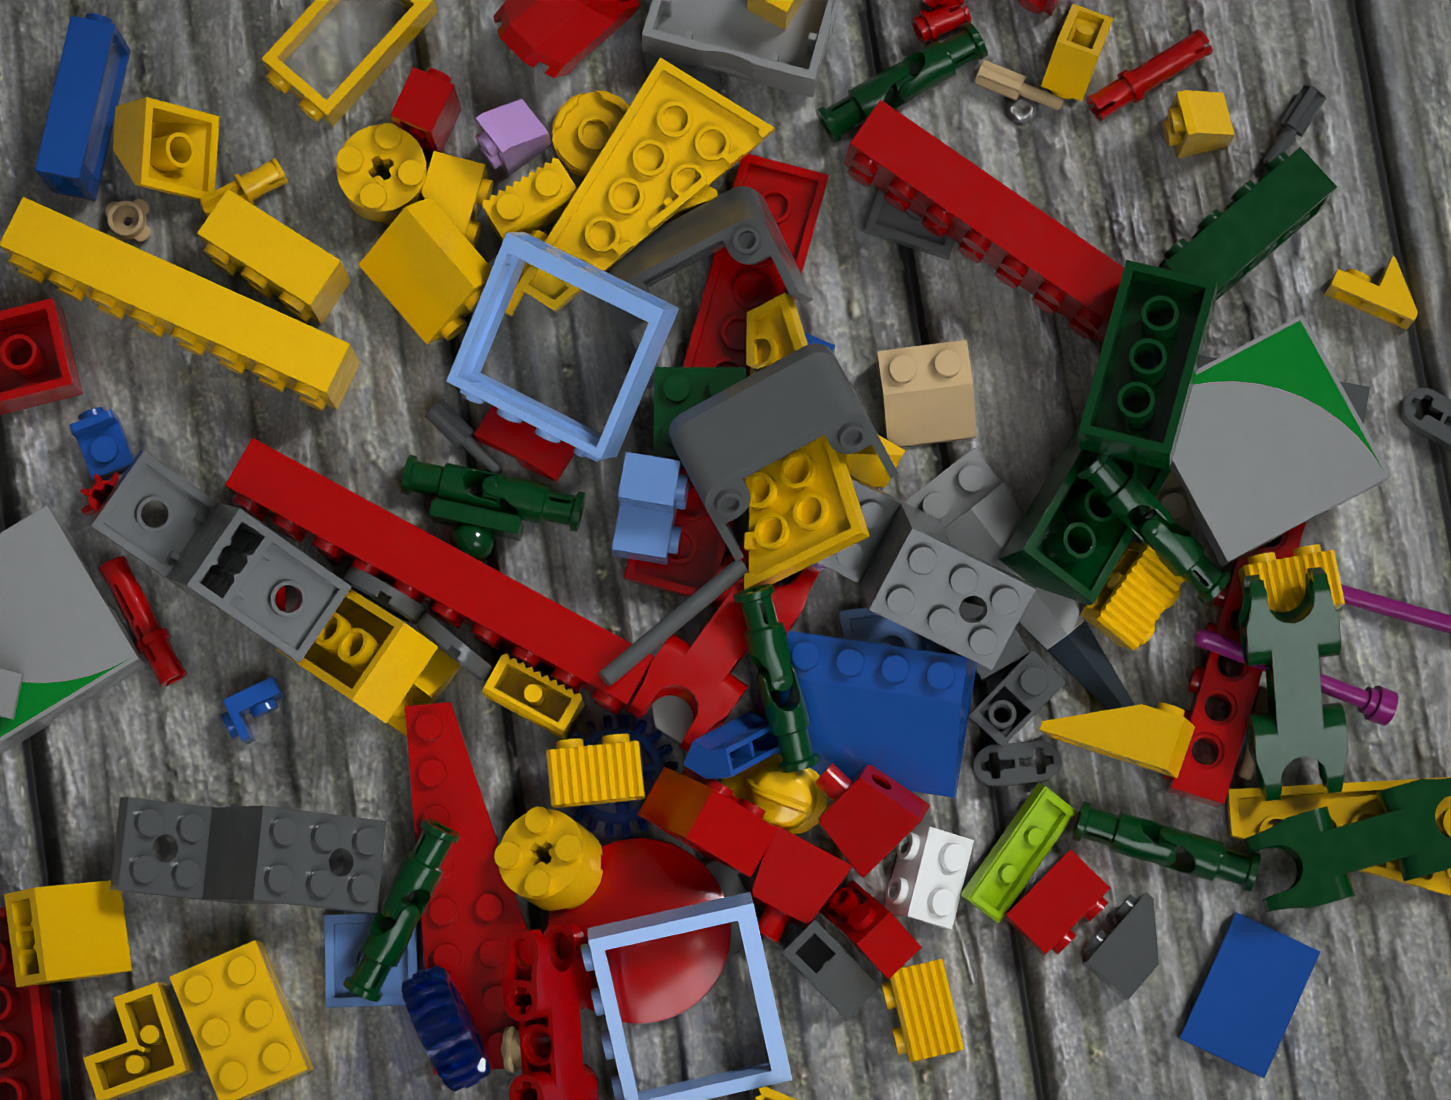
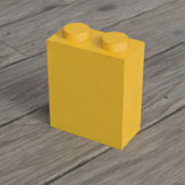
M431 197L405 206L358 264L426 344L443 337L449 341L463 331L467 326V322L464 319L470 312L475 311L492 270V267Z
M111 880L34 887L4 894L16 987L97 978L132 971L122 892L110 890Z

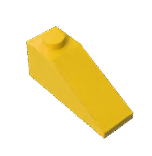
M1158 702L1157 708L1140 704L1042 721L1039 730L1051 739L1178 778L1195 726L1183 717L1185 713L1183 709Z

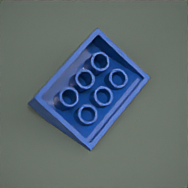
M788 631L790 663L796 671L811 723L807 730L813 752L818 753L821 760L815 766L810 767L820 775L833 763L852 781L865 766L872 765L909 791L956 798L977 662L959 655ZM790 688L786 691H780V706L788 700Z

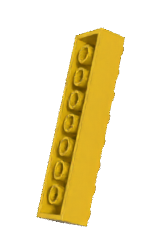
M22 197L0 241V247L9 256L7 262L18 268L17 273L39 284H42L44 278L48 279V281L58 286V292L78 302H82L84 296L88 297L91 301L98 304L97 309L118 320H122L125 314L139 323L138 328L155 337L162 338L164 332L170 334L171 337L179 341L177 345L198 356H202L204 351H207L219 359L218 364L235 373L242 375L245 369L252 371L253 374L260 377L258 382L281 393L287 387L300 395L299 400L317 410L323 411L325 405L338 410L361 363L350 343L25 197Z

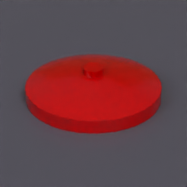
M654 839L620 840L601 847L603 855H601L600 868L603 870L601 882L594 894L576 908L550 911L548 925L577 923L585 937V943L588 944L587 928L724 898L725 895L709 869L685 850L667 842ZM732 922L606 950L622 1022L640 1024L664 1021L686 1012L700 1002L717 983L725 968L731 947ZM562 933L558 938L559 957L566 959L571 953L572 946L568 936ZM595 970L591 971L592 988H597L599 986ZM591 997V1000L587 1008L595 1012L593 1000Z

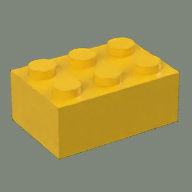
M229 189L226 190L197 233L205 244L203 251L212 258L210 262L230 276H233L238 271L248 281L247 286L268 300L274 294L286 305L284 309L304 323H307L311 318L322 325L351 282L341 260Z
M350 589L300 663L294 661L277 648L276 650L384 723H387L422 670L428 664L438 646L402 620Z
M251 941L169 977L218 1100H245L315 1070L263 942Z

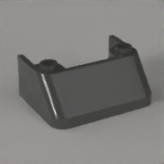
M746 186L735 187L659 227L606 271L650 293L648 287L726 247L736 261L745 265H755L772 257L790 296L805 304L813 300L764 197L756 190ZM607 302L608 313L631 361H633L644 335L640 326L646 321ZM653 370L652 375H651V377H650V380H653V381H654V370Z
M809 344L682 412L674 418L669 427L670 441L708 514L736 561L744 556L728 522L743 514L749 506L750 492L743 479L819 437L825 435L831 447L842 454H853L872 445L890 478L898 474L834 353L823 344Z

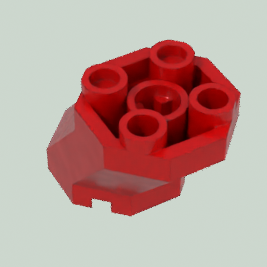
M506 0L494 14L493 18L495 23L502 22V25L497 30L499 38L524 63L534 68L538 62L549 66L545 74L552 78L569 75L582 59L626 23L641 5L639 0Z

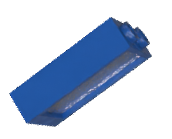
M87 13L85 18L70 17L35 167L37 174L53 193L92 201L97 199L115 121V106L119 104L131 52L116 25L112 23L110 18L103 15Z

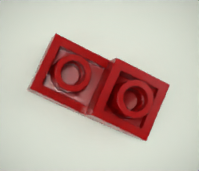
M492 405L474 433L478 441L515 458L521 467L557 482L573 458L575 447L562 440L560 443H555L541 438L535 433V426L523 420L522 423L508 421L500 417L496 413L498 408Z

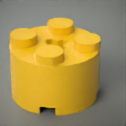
M392 123L368 126L354 133L339 150L336 157L338 182L349 205L360 217L369 221L391 224L405 206L424 200L422 189L429 167L421 146L405 130ZM385 169L387 172H390L391 177L383 180L377 173Z
M539 806L531 808L526 814L512 823L504 834L501 843L496 848L494 855L495 862L499 866L500 874L506 885L532 904L547 911L565 908L569 910L582 905L598 888L603 870L600 868L601 855H603L602 848L593 833L565 813Z

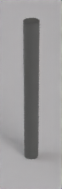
M741 560L732 561L600 670L598 675L607 686H612L740 580L744 574L748 573L745 564Z

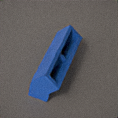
M749 711L693 740L683 765L705 779L728 778L779 752L780 749L776 736L770 734L767 721Z

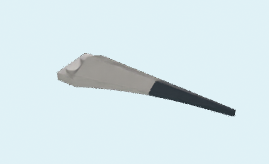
M976 448L970 450L904 501L939 519L951 544L1023 579L998 559L1024 516L1005 484L999 480ZM1035 587L1036 590L1018 624L1107 710L1134 706V702L1085 619L1080 616V611L1074 601Z

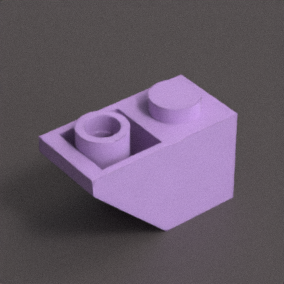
M523 99L483 112L475 118L480 132L475 136L481 145L479 150L493 169L501 166L509 176L551 146L548 131Z

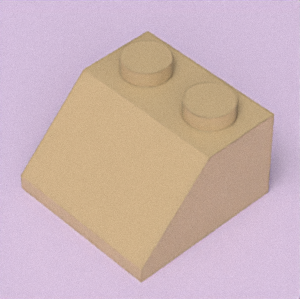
M967 340L877 351L875 363L887 440L903 448L977 437L974 386Z

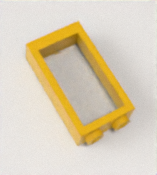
M315 0L261 58L268 71L265 78L282 94L285 95L290 90L301 100L298 104L299 108L313 121L318 123L322 118L333 127L438 13L435 0Z

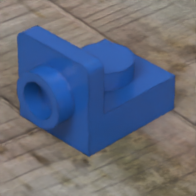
M103 407L93 408L81 413L78 416L79 421L70 424L69 427L72 434L77 438L92 480H94L95 474L105 479L113 476L115 472L121 473L126 471L134 460V455L116 413L112 409L104 411Z
M271 676L223 700L227 712L222 713L221 717L232 739L239 736L242 742L246 744L255 741L245 716L252 714L253 718L256 719L278 708L276 701L286 696L276 678Z

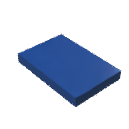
M1235 912L1178 1039L1258 1077L1265 1078L1320 951Z

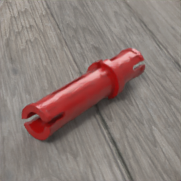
M1196 29L1186 38L1131 71L1124 69L1118 73L1117 80L1086 97L1088 105L1094 104V106L1089 108L1097 120L1103 121L1107 116L1128 103L1134 102L1137 104L1144 100L1146 92L1213 53L1212 46H1204L1210 42L1207 36L1200 29Z
M118 556L104 563L99 568V571L109 585L119 608L137 640L135 646L138 652L144 654L147 661H149L161 687L178 682L187 675V672L177 658L169 641L171 635L168 629L162 628L142 588L132 573L126 557Z

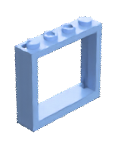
M507 232L446 382L460 388V393L466 395V399L471 402L483 404L485 401L497 407L496 413L508 421L522 423L523 420L535 426V433L541 438L555 443H560L562 440L574 446L573 452L579 457H588L596 462H599V459L617 457L679 307L526 232ZM525 262L648 322L602 434L481 373Z
M751 892L587 928L589 943L581 945V951L586 972L595 970L599 987L592 988L591 995L596 1016L605 1015L609 1031L601 1033L606 1060L615 1059L619 1075L611 1077L615 1100H707L792 1080ZM738 921L769 1062L638 1091L606 950Z

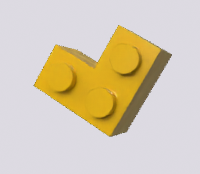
M161 982L113 997L127 1042L83 1058L96 1100H116L195 1071L167 983Z

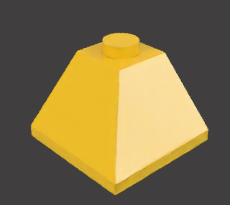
M149 97L115 106L113 151L136 186L200 201L202 197L215 191L220 116Z

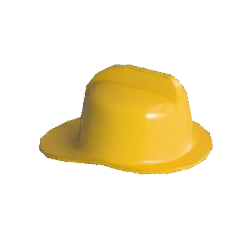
M776 753L733 777L722 778L721 784L733 790L735 797L740 800L743 798L766 811L762 818L773 826L777 825L794 835L807 832L819 823L818 818L827 806L828 796L813 783L819 776L818 773L811 768L782 773L779 764L783 760L781 755Z

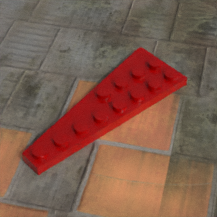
M452 702L405 706L415 845L423 831L420 825L425 818L438 821L461 835L457 843H452L441 865L443 874L421 916L433 1075L505 1069L504 1058L501 1053L503 1032L508 1026H514L516 1030L519 1029V1021L511 1018L504 1006L502 987L504 948L506 939L511 931L528 930L517 895L506 885L500 874L499 866L495 862L494 855L499 845L498 838L490 820ZM524 939L519 946V955L525 964L532 965V946Z

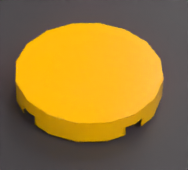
M594 91L572 96L559 108L552 123V143L560 162L570 172L585 178L628 110L629 105L621 97L607 91Z

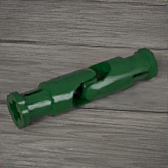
M969 22L962 26V31L940 43L936 40L901 62L848 90V96L827 108L823 106L816 110L817 117L826 134L835 144L842 139L841 135L864 123L880 100L896 110L918 95L955 76L956 69L977 57L981 60L988 56L986 45L977 29ZM892 87L894 91H892L891 93H887L889 89Z
M1096 452L1092 453L1078 468L1076 475L1081 480L1087 479L1104 496L1103 503L1141 541L1154 547L1159 560L1175 577L1181 575L1197 592L1196 598L1202 604L1215 598L1229 583L1232 577L1227 570L1220 571L1204 554L1205 548L1189 531L1174 523L1170 512L1132 473L1126 474L1108 455ZM1139 505L1153 508L1146 511L1139 525H1137L1129 513L1131 509Z
M410 455L407 458L401 483V494L404 495L416 492L435 496L442 500L520 516L524 521L537 524L545 520L568 525L570 531L577 532L580 527L586 500L585 492L579 491L576 495L550 490L548 484L518 478L509 479L496 473L452 463H446L445 466L418 461L415 455ZM482 484V498L472 495L467 489L471 486Z
M764 584L741 590L733 594L735 603H740L747 628L743 632L749 656L758 668L757 684L770 734L777 738L783 760L779 764L780 771L782 773H789L815 766L821 760L819 754L813 752L807 730L811 723L796 671L790 663L789 642L784 623L777 619L771 596L775 592L773 584ZM790 688L788 700L777 707L769 691H786Z
M1085 801L1082 802L1072 835L1073 840L1080 841L1083 838L1109 846L1111 852L1141 861H1149L1205 880L1213 881L1214 878L1232 882L1241 885L1242 890L1248 892L1253 888L1261 860V853L1252 852L1247 854L1224 847V843L1219 840L1164 826L1124 812L1115 815L1091 808V804ZM1177 846L1183 847L1188 852L1176 854Z
M423 819L420 825L423 831L412 853H406L386 894L382 907L374 918L360 947L363 954L352 976L346 977L343 983L346 989L364 999L373 1002L381 1000L383 996L381 988L391 968L398 966L412 937L413 930L443 874L441 865L452 843H457L461 836L454 829L433 819ZM414 890V895L411 901L404 898L406 895H408L410 892Z

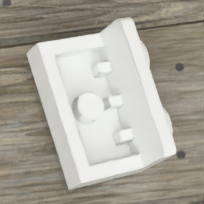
M917 825L896 847L897 858L892 878L886 886V902L884 907L893 915L904 916L941 928L952 929L974 840L930 826Z

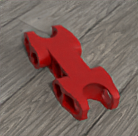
M743 544L740 549L744 557L740 560L745 564L749 573V551L744 549ZM732 554L726 558L715 575L735 560ZM813 566L803 569L792 583L784 586H774L775 592L771 596L777 619L784 623L786 634L797 622L800 613L804 609L808 593L820 573ZM744 576L712 602L713 605L718 607V610L692 645H689L675 634L667 639L650 662L644 682L629 708L631 713L640 718L642 715H645L651 705L659 698L676 696L683 699L690 706L693 713V723L687 730L686 736L680 745L687 752H689L693 740L723 725L749 687L731 674L748 651L743 634L747 630L740 603H735L733 594L744 590Z
M577 923L548 925L543 934L540 929L513 930L506 939L502 973L503 1001L508 1015L514 1020L519 1021L522 1075L517 1076L511 1083L509 1100H599L596 1074L590 1066L583 1063L580 1010L587 1007L591 1000L592 979L591 971L586 972L581 951V945L586 944L585 937ZM562 933L568 936L572 946L571 953L566 959H561L558 951V938ZM524 939L532 946V965L525 964L519 955V946Z

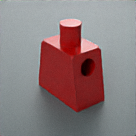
M831 763L813 782L832 800L818 818L820 825L862 878L876 867L922 821L930 807L923 799L872 765L865 766L851 781L836 765Z
M774 825L777 831L763 855L751 896L755 904L765 908L758 920L761 937L777 944L789 922L802 929H806L846 879L852 865Z

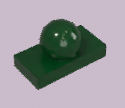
M437 498L432 500L429 513L432 521L455 527L450 535V545L479 561L485 560L491 554L494 547V536L521 541L524 524L520 516Z

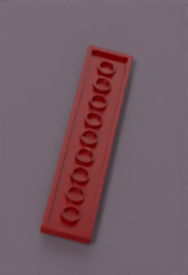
M747 154L740 161L733 188L739 186L750 187L764 197L802 275L829 175ZM726 247L714 253L683 367H745L746 378L750 376L751 367L746 365L747 312L783 293L790 296L772 257L755 265H745L736 261ZM681 467L682 474L688 475L685 468ZM688 478L690 486L686 509H677L674 524L676 527H682L678 554L669 553L667 565L628 559L623 577L624 580L689 598L711 580L721 567L727 545L708 514L690 478ZM734 519L728 522L731 530L734 523Z

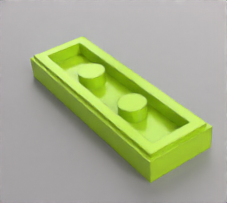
M1038 783L960 896L991 920L1000 923L1077 811L1049 788Z

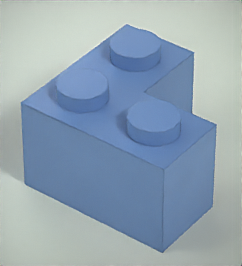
M631 452L625 453L618 492L620 505L612 545L614 556L667 565L669 553L678 554L682 527L674 526L677 509H686L690 483H688L689 476L682 474L681 461Z

